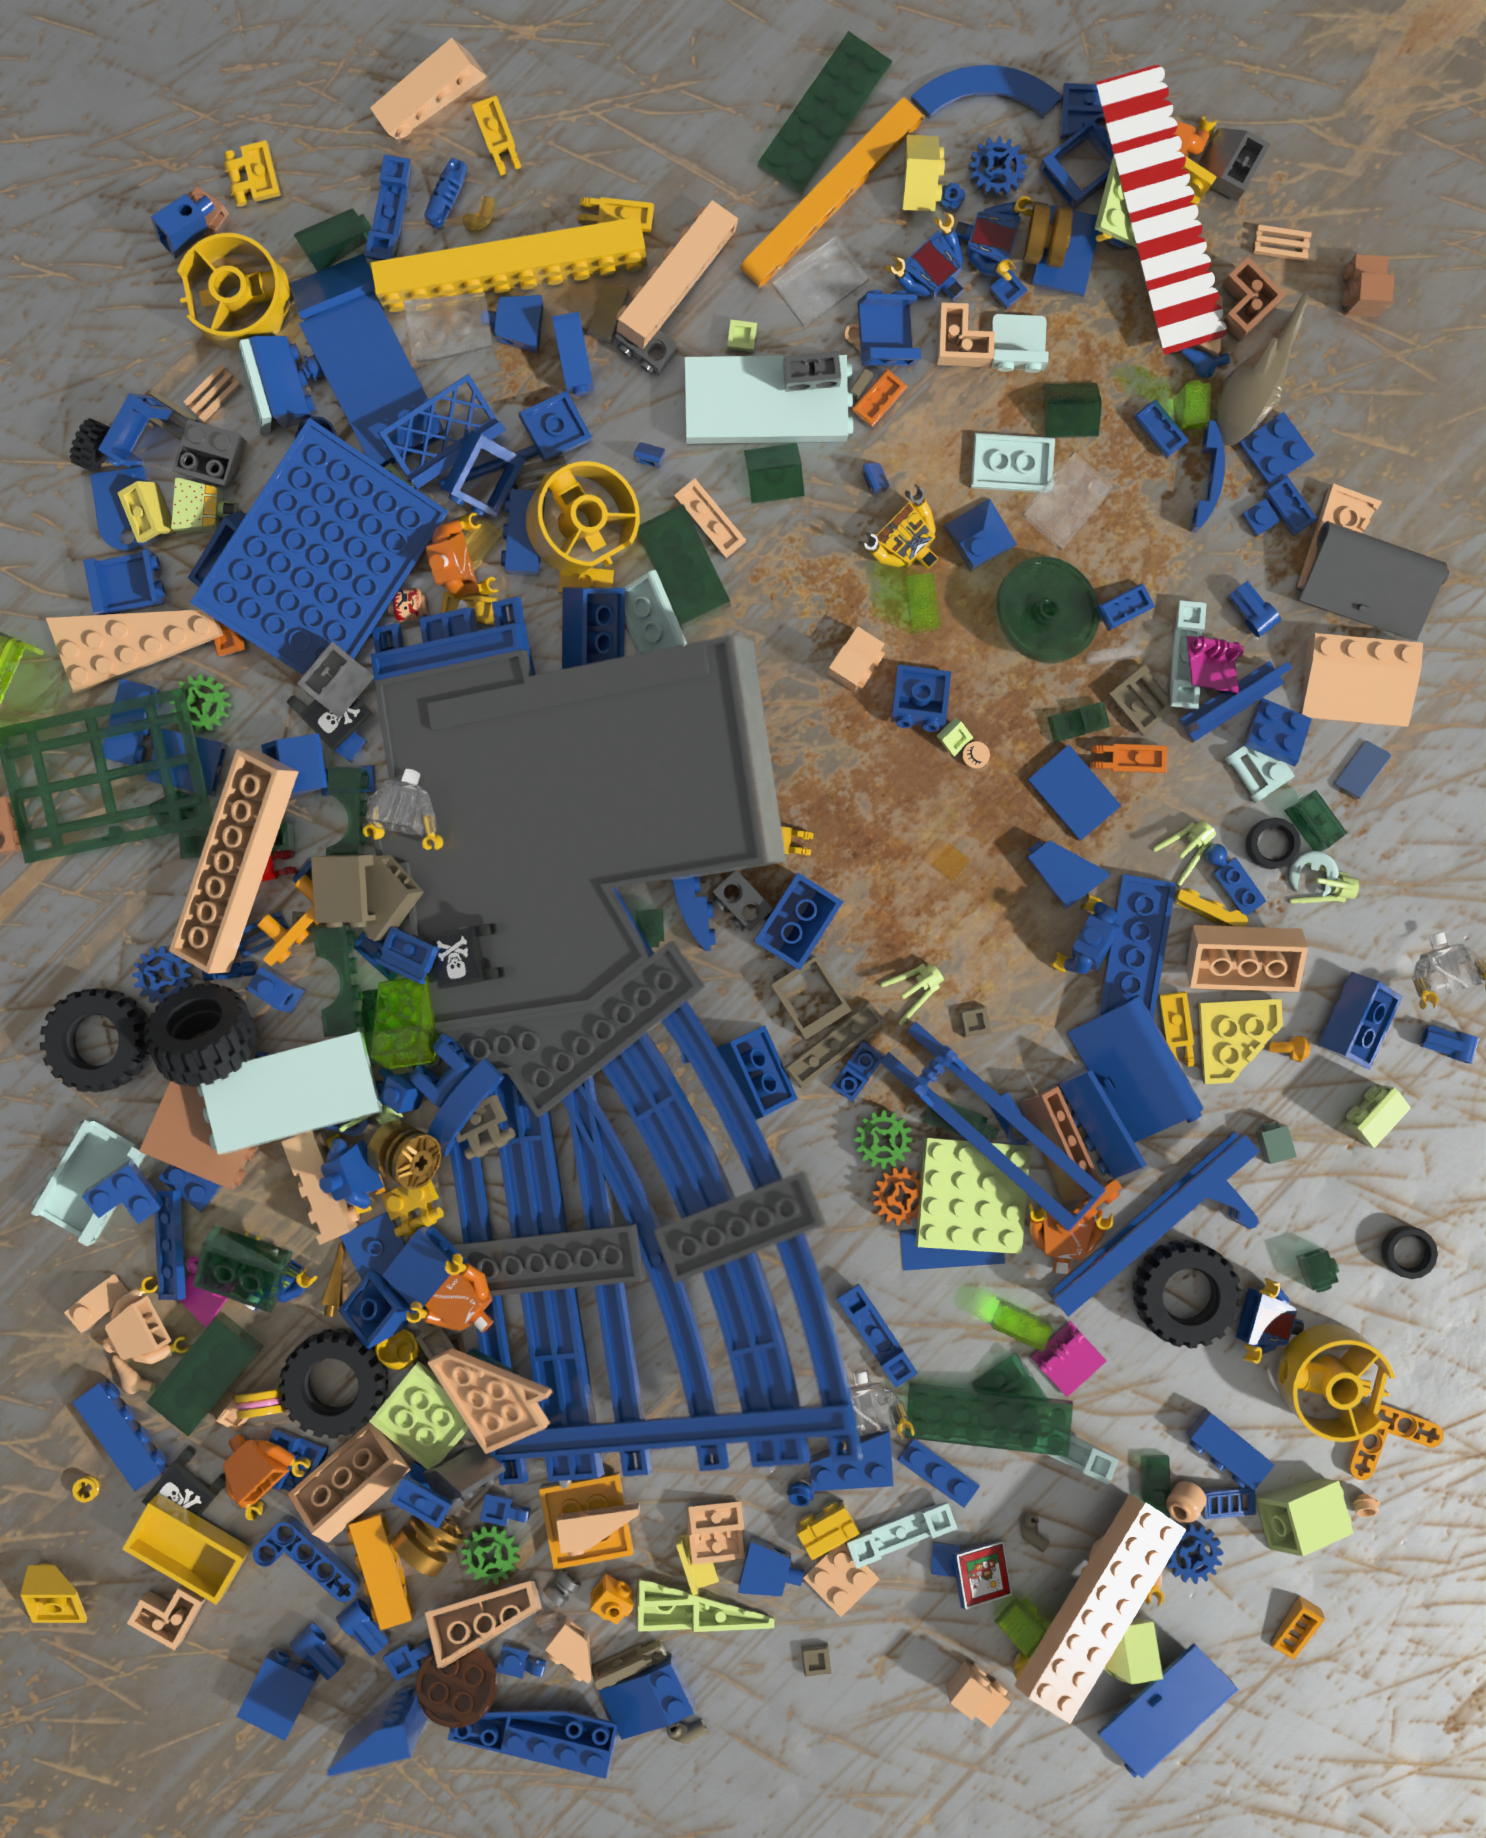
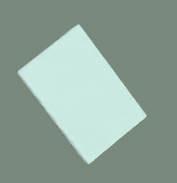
M250 339L240 340L239 363L258 430L261 435L267 434L271 431V413Z
M975 433L971 488L1051 493L1055 438Z
M656 570L649 571L622 587L625 588V624L638 654L687 644Z

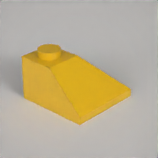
M41 1563L27 1566L20 1596L32 1623L87 1622V1616L77 1590L55 1565Z

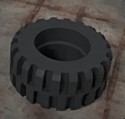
M209 983L208 986L196 984L193 988L185 987L180 989L181 992L177 994L172 993L167 996V1000L160 1002L156 1006L155 1012H151L144 1029L145 1044L157 1069L163 1074L164 1078L183 1086L189 1084L191 1087H198L202 1083L210 1085L220 1078L221 1080L228 1078V1074L233 1071L237 1072L242 1067L241 1064L248 1061L251 1056L250 1051H253L256 1045L257 1030L246 1003L238 992L223 985L220 987L218 984ZM206 1030H211L204 1036L189 1040L198 1033H201Z
M103 988L83 989L82 991L68 994L66 999L59 1000L54 1004L56 1009L49 1011L45 1017V1020L48 1021L47 1026L41 1027L40 1034L45 1035V1042L39 1043L40 1050H46L47 1056L42 1058L45 1065L52 1066L53 1070L50 1073L55 1079L61 1078L63 1079V1085L69 1088L75 1087L77 1091L102 1092L116 1089L121 1085L129 1083L133 1080L132 1077L134 1075H139L144 1069L141 1065L143 1062L148 1061L150 1057L144 1040L146 1025L143 1018L146 1016L144 1010L135 1006L137 1002L131 997H124V993L116 990L111 991ZM94 1014L107 1017L114 1024L119 1038L116 1054L110 1062L101 1066L90 1065L84 1061L75 1046V1034L79 1024L85 1017Z
M1178 1240L1170 1241L1168 1246L1160 1245L1155 1248L1156 1252L1152 1256L1148 1254L1143 1259L1146 1262L1142 1268L1138 1267L1135 1273L1138 1275L1137 1281H1133L1132 1289L1135 1291L1133 1301L1138 1309L1140 1319L1160 1339L1180 1348L1182 1345L1187 1346L1189 1349L1197 1348L1198 1344L1208 1346L1213 1344L1212 1339L1215 1337L1218 1339L1226 1335L1224 1330L1228 1326L1232 1328L1236 1323L1233 1317L1235 1313L1240 1314L1242 1306L1238 1304V1300L1243 1298L1242 1290L1238 1287L1240 1279L1238 1274L1233 1271L1231 1263L1209 1246L1191 1240H1185L1184 1242H1179ZM1187 1268L1195 1269L1202 1272L1210 1282L1211 1294L1209 1302L1194 1317L1186 1319L1175 1317L1169 1313L1163 1303L1164 1287L1170 1277L1176 1272Z
M331 1329L323 1330L319 1334H313L288 1356L285 1361L286 1365L281 1369L280 1378H282V1382L279 1384V1393H285L284 1399L281 1400L283 1409H289L291 1412L288 1415L289 1419L292 1422L295 1420L300 1422L299 1428L306 1432L310 1429L314 1431L313 1436L319 1438L323 1435H328L329 1439H334L342 1434L346 1437L353 1434L355 1430L363 1428L382 1405L385 1399L384 1394L388 1389V1381L385 1380V1376L388 1374L387 1366L382 1365L377 1359L373 1348H366L354 1332L352 1334L347 1333V1329H337L336 1331ZM324 1359H337L346 1363L357 1377V1395L351 1403L344 1407H331L322 1403L311 1389L310 1373L314 1366Z

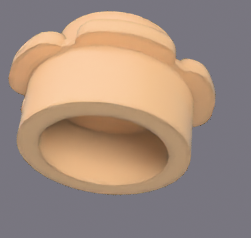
M1361 1494L1353 1501V1508L1356 1509L1358 1516L1372 1517L1378 1514L1380 1502L1375 1500L1373 1495Z

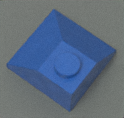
M991 499L986 500L944 525L945 530L970 572L1017 545Z
M370 1270L338 1310L353 1332L368 1349L402 1331L409 1323L406 1318L407 1311L417 1313L407 1305L406 1300L398 1292L390 1288L385 1278Z

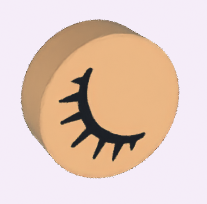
M978 741L969 743L962 752L963 762L972 769L982 768L990 758L988 747Z

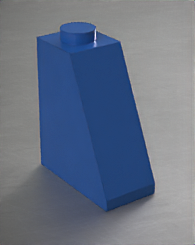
M579 312L552 316L568 394H573V396L587 395L590 390H594Z
M1039 840L1028 849L1030 854L1025 857L1063 909L1072 906L1111 876L1108 871L1050 840L1044 844Z

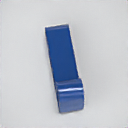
M288 1515L281 1518L253 1550L254 1561L262 1567L272 1565L285 1552L339 1602L350 1601L360 1587V1578L357 1573L318 1537L312 1535L310 1530L294 1516ZM288 1526L292 1531V1536L283 1535L280 1527ZM300 1545H309L312 1549V1554H304L301 1551ZM262 1546L272 1548L274 1555H265L262 1551ZM320 1563H328L332 1567V1572L325 1573L322 1571ZM337 1573H339L340 1576L337 1577V1579H336L335 1581H333V1578L335 1577V1575H336ZM350 1584V1588L348 1587L346 1590L342 1588V1585Z

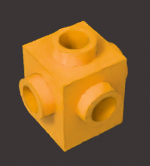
M607 1574L590 1592V1610L597 1613L602 1619L609 1620L616 1625L624 1616L627 1617L634 1607L633 1589L627 1583L618 1581Z

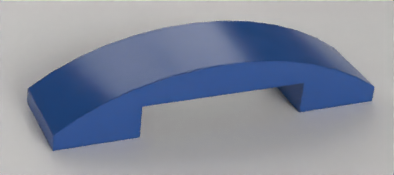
M384 154L379 178L381 185L372 231L369 230L365 258L380 261L394 258L408 195L411 159Z
M1209 420L1204 426L1201 453L1211 454L1206 499L1205 501L1199 500L1193 509L1190 532L1195 533L1212 514L1224 481V445L1216 421Z
M486 1058L479 1062L459 1083L444 1102L430 1125L427 1134L436 1138L441 1147V1154L444 1157L457 1143L456 1136L483 1099L490 1097L504 1078Z
M859 1283L836 1298L895 1388L918 1374L903 1348Z

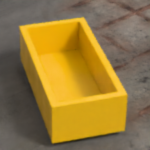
M158 1493L146 1506L122 1550L217 1605L227 1592L249 1554L251 1547Z

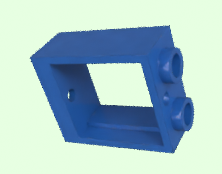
M1093 119L1046 156L1039 168L1073 210L1106 184L1110 168L1085 189L1081 190L1060 165L1059 161L1086 139L1092 143L1110 166L1114 154L1107 131L1102 125H1097Z
M471 430L442 489L450 493L448 497L450 500L462 506L464 502L473 505L471 510L483 517L487 513L496 517L526 459ZM481 448L508 462L487 504L460 491Z

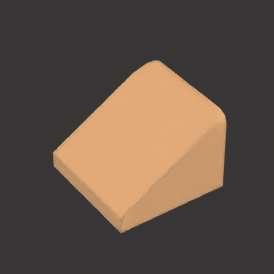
M228 1391L213 1409V1415L217 1422L238 1432L249 1418H237L236 1411L239 1410L236 1408V1405L238 1403H235V1394Z

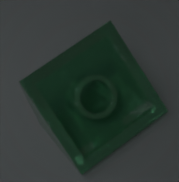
M1097 383L1043 384L1045 438L1099 436L1102 400Z
M797 443L744 450L751 504L805 496L802 463Z

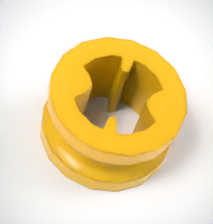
M91 1475L83 1476L74 1483L72 1488L73 1496L79 1502H89L98 1495L100 1483ZM83 1482H85V1486L91 1485L90 1495H87L88 1492L84 1494L81 1492V1488L84 1486Z

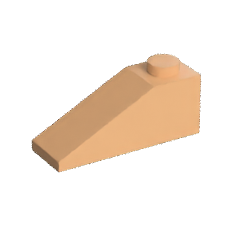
M640 1503L559 1514L557 1528L561 1554L568 1553L569 1556L583 1554L584 1550H589L638 1516Z

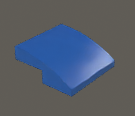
M273 1428L269 1441L294 1454L296 1460L301 1457L309 1459L311 1466L306 1468L302 1464H298V1468L303 1470L305 1474L297 1477L293 1474L292 1467L289 1465L287 1467L289 1472L272 1488L276 1490L284 1489L290 1492L324 1462L329 1447L297 1434Z

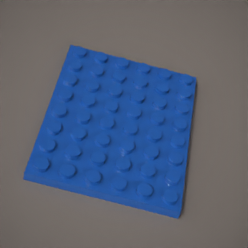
M309 418L190 603L302 675L306 673L331 642H334L354 659L432 539L434 530L441 525L449 511Z

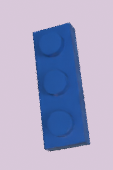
M912 1437L898 1457L899 1462L963 1508L966 1507L980 1487L979 1483L915 1437Z

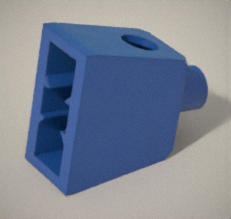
M182 195L151 216L157 240L175 259L206 233L208 228L205 216L215 209L213 203L205 195L195 203L188 195Z
M542 295L498 298L497 311H481L480 325L495 328L494 336L499 343L539 353L544 310Z
M264 962L246 987L247 991L273 1008L289 1013L293 1012L306 992L304 988Z
M750 1535L738 1584V1593L782 1596L785 1583L801 1586L804 1570L790 1567L791 1553Z

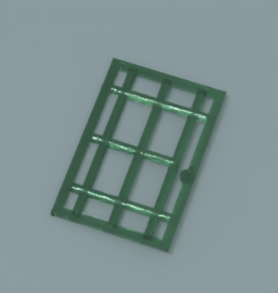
M184 688L0 728V758L25 864L206 827L212 824L213 815ZM174 701L176 712L158 716L156 705ZM145 708L147 716L145 719L98 729L96 718ZM81 721L86 723V732L39 741L37 731ZM179 723L186 753L167 757L160 726ZM150 729L156 760L111 770L107 769L101 739ZM22 734L27 735L28 744L11 748L9 737ZM90 742L97 773L49 783L42 752ZM31 755L38 785L20 789L13 758ZM188 764L195 795L177 799L170 768ZM159 770L166 801L117 811L110 781ZM97 783L100 784L106 814L58 824L52 793ZM41 796L47 826L30 830L23 799ZM198 806L200 817L181 820L180 809ZM165 812L169 813L171 823L124 832L120 826H112L107 830V836L63 845L61 834ZM50 837L52 847L35 851L32 840Z

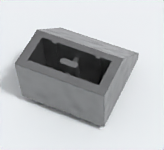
M1217 128L1198 165L1216 176L1215 181L1211 185L1212 188L1238 202L1271 144L1249 131Z
M187 419L173 472L226 487L240 466L247 441L238 433Z
M331 642L297 684L333 714L341 718L372 681L374 676L334 642Z
M475 1444L464 1447L423 1472L431 1490L455 1502L459 1499L465 1501L477 1494L475 1489L482 1485L487 1487L497 1482V1476L506 1470L490 1453L485 1454L481 1446Z

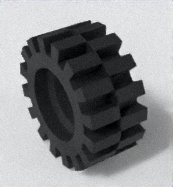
M88 418V420L84 421V425L81 424L79 426V432L76 431L75 433L76 438L72 441L73 447L70 448V453H72L70 459L71 463L91 472H96L97 469L102 467V462L106 461V455L98 449L110 427Z

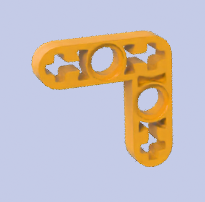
M1381 1403L1379 1411L1381 1409V1413L1390 1417L1391 1422L1383 1420L1384 1423L1371 1433L1377 1439L1374 1447L1365 1448L1363 1445L1364 1437L1354 1441L1347 1461V1469L1358 1480H1367L1372 1477L1388 1433L1433 1448L1442 1443L1444 1438L1443 1430L1439 1425L1430 1420ZM1402 1418H1409L1411 1421V1427L1406 1432H1400L1397 1427L1399 1420ZM1418 1427L1426 1431H1430L1432 1428V1431L1436 1433L1435 1437H1429L1427 1441L1425 1435L1417 1432ZM1362 1450L1366 1454H1370L1371 1458L1367 1457L1366 1455L1364 1457L1362 1454L1359 1453V1451ZM1363 1460L1367 1468L1366 1470H1360L1358 1473L1355 1464H1361Z

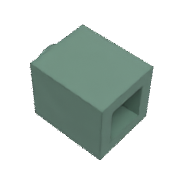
M1272 1121L1262 1124L1263 1129L1256 1130L1264 1162L1273 1164L1297 1157L1288 1125Z

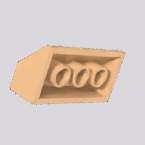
M368 1422L287 1495L311 1534L329 1543L410 1471L411 1468L388 1438Z

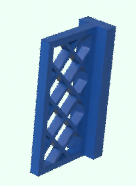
M466 374L378 432V434L407 477L406 480L409 485L418 489L455 464L470 434V426L476 427L473 431L490 440L506 431L501 421L497 420L471 376ZM464 383H467L472 391L470 402L456 399L458 387ZM452 392L451 398L445 397L447 394ZM475 397H476V399H477V401L479 402L480 405L474 404V402H475ZM442 399L451 402L448 417L433 414L435 403L438 400ZM455 403L469 406L466 422L452 418ZM430 406L429 413L423 411ZM473 407L483 409L489 420L481 425L471 423ZM415 415L428 416L425 432L411 429L412 420ZM433 417L447 421L444 436L430 433ZM406 421H408L407 427L400 426ZM451 422L465 425L464 435L459 440L448 437ZM394 429L406 431L403 447L393 445L387 434ZM410 432L425 435L422 451L407 448ZM429 436L443 440L441 452L438 454L426 452ZM448 441L454 442L453 444L447 447ZM396 449L402 450L401 456ZM407 451L421 454L419 466L412 471L405 464ZM425 455L431 457L430 459L424 462Z
M1268 661L1238 681V693L1222 691L1178 721L1193 743L1283 685L1284 681L1280 676L1292 669L1289 662H1286L1274 668L1272 663Z

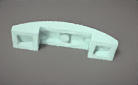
M1181 600L1178 603L1171 657L1170 707L1199 708L1200 687L1191 685L1186 636H1202V632L1205 629L1207 603Z
M1017 1413L1007 1438L1031 1450L1035 1449L1083 1471L1084 1474L1109 1485L1119 1458L1078 1437L1020 1413Z
M945 1502L916 1510L882 1523L847 1541V1545L857 1569L882 1559V1555L930 1536L932 1539L958 1528L949 1504Z

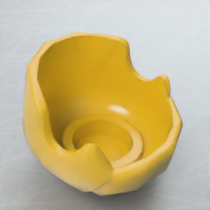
M403 1329L377 1344L375 1347L377 1359L392 1370H402L409 1367L418 1358L420 1352V1345L415 1339L416 1336L410 1331Z

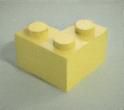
M906 136L905 174L902 196L903 210L935 211L936 201H941L942 184H938V177L944 176L945 159H943L944 147H939V136Z

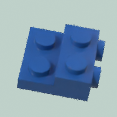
M898 664L890 722H896V725L900 728H910L912 725L923 726V729L928 732H936L939 728L944 729L947 719L951 671Z
M169 1165L159 1177L172 1190H181V1197L199 1212L206 1208L223 1187L173 1165Z

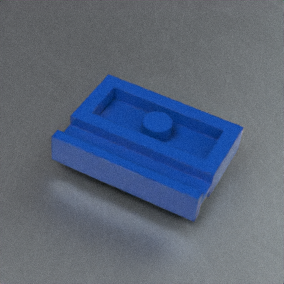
M391 926L381 949L383 953L376 963L417 983L425 984L426 980L424 979L431 970L439 947Z

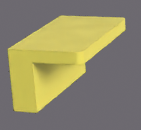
M136 481L117 492L137 542L144 543L158 534H173L175 532L171 529L172 518L156 482Z
M688 1532L677 1535L676 1546L692 1595L698 1594L699 1588L719 1582L714 1563L690 1566Z

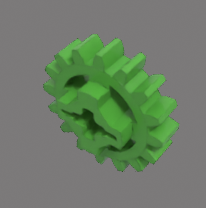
M199 674L197 680L189 675V683L187 684L179 681L180 691H172L177 698L170 700V704L176 706V709L171 711L172 715H180L177 723L180 725L186 723L185 729L192 731L195 727L197 733H202L204 727L207 731L212 732L213 724L221 727V716L225 718L229 716L224 712V708L231 707V704L224 700L230 696L229 693L221 692L224 685L220 682L215 684V678L211 676L206 680L203 674ZM200 686L209 687L214 693L204 694ZM189 692V695H188V697H187V700L184 702V699H185L187 693ZM200 698L205 700L202 703V709L196 707L199 704ZM217 706L215 713L212 715L214 707ZM196 713L200 721H193L187 715Z
M885 1110L881 1111L880 1116L871 1112L872 1119L868 1120L863 1117L864 1127H856V1130L861 1133L860 1136L854 1137V1141L861 1143L856 1148V1151H864L865 1153L861 1159L866 1161L870 1158L872 1167L877 1162H880L882 1169L886 1168V1163L888 1162L893 1167H896L895 1160L898 1158L904 1162L905 1158L902 1153L904 1151L911 1152V1149L906 1146L907 1143L913 1142L912 1137L906 1136V1133H909L911 1128H903L902 1125L905 1122L903 1117L898 1121L895 1120L896 1112H892L889 1117ZM886 1121L892 1124L887 1128L878 1127L875 1123ZM876 1130L882 1135L890 1134L887 1139L892 1148L883 1143L878 1145L879 1138L874 1131ZM867 1131L872 1134V1143L869 1147L866 1146L865 1142ZM900 1131L901 1144L898 1148L895 1145V1136ZM880 1151H889L892 1154L888 1157L875 1156Z
M483 1524L481 1532L474 1528L472 1531L473 1538L466 1537L464 1542L468 1546L462 1547L461 1553L467 1556L462 1558L461 1563L469 1565L466 1574L475 1573V1582L482 1577L484 1578V1585H487L490 1579H493L495 1585H497L501 1576L508 1580L510 1576L509 1571H516L517 1566L513 1562H519L521 1555L514 1552L519 1550L520 1544L512 1543L516 1536L515 1534L507 1536V1527L499 1531L497 1524H494L492 1529H488V1526ZM487 1537H493V1538H494V1539L488 1540V1541L483 1540V1538H487ZM503 1543L507 1547L508 1554L504 1553L503 1551ZM494 1546H497L494 1551L495 1554L491 1558H489L487 1562H485L487 1558V1553H489L490 1550L494 1548ZM473 1551L478 1556L479 1565L474 1560ZM495 1567L499 1569L495 1571H487L488 1569Z

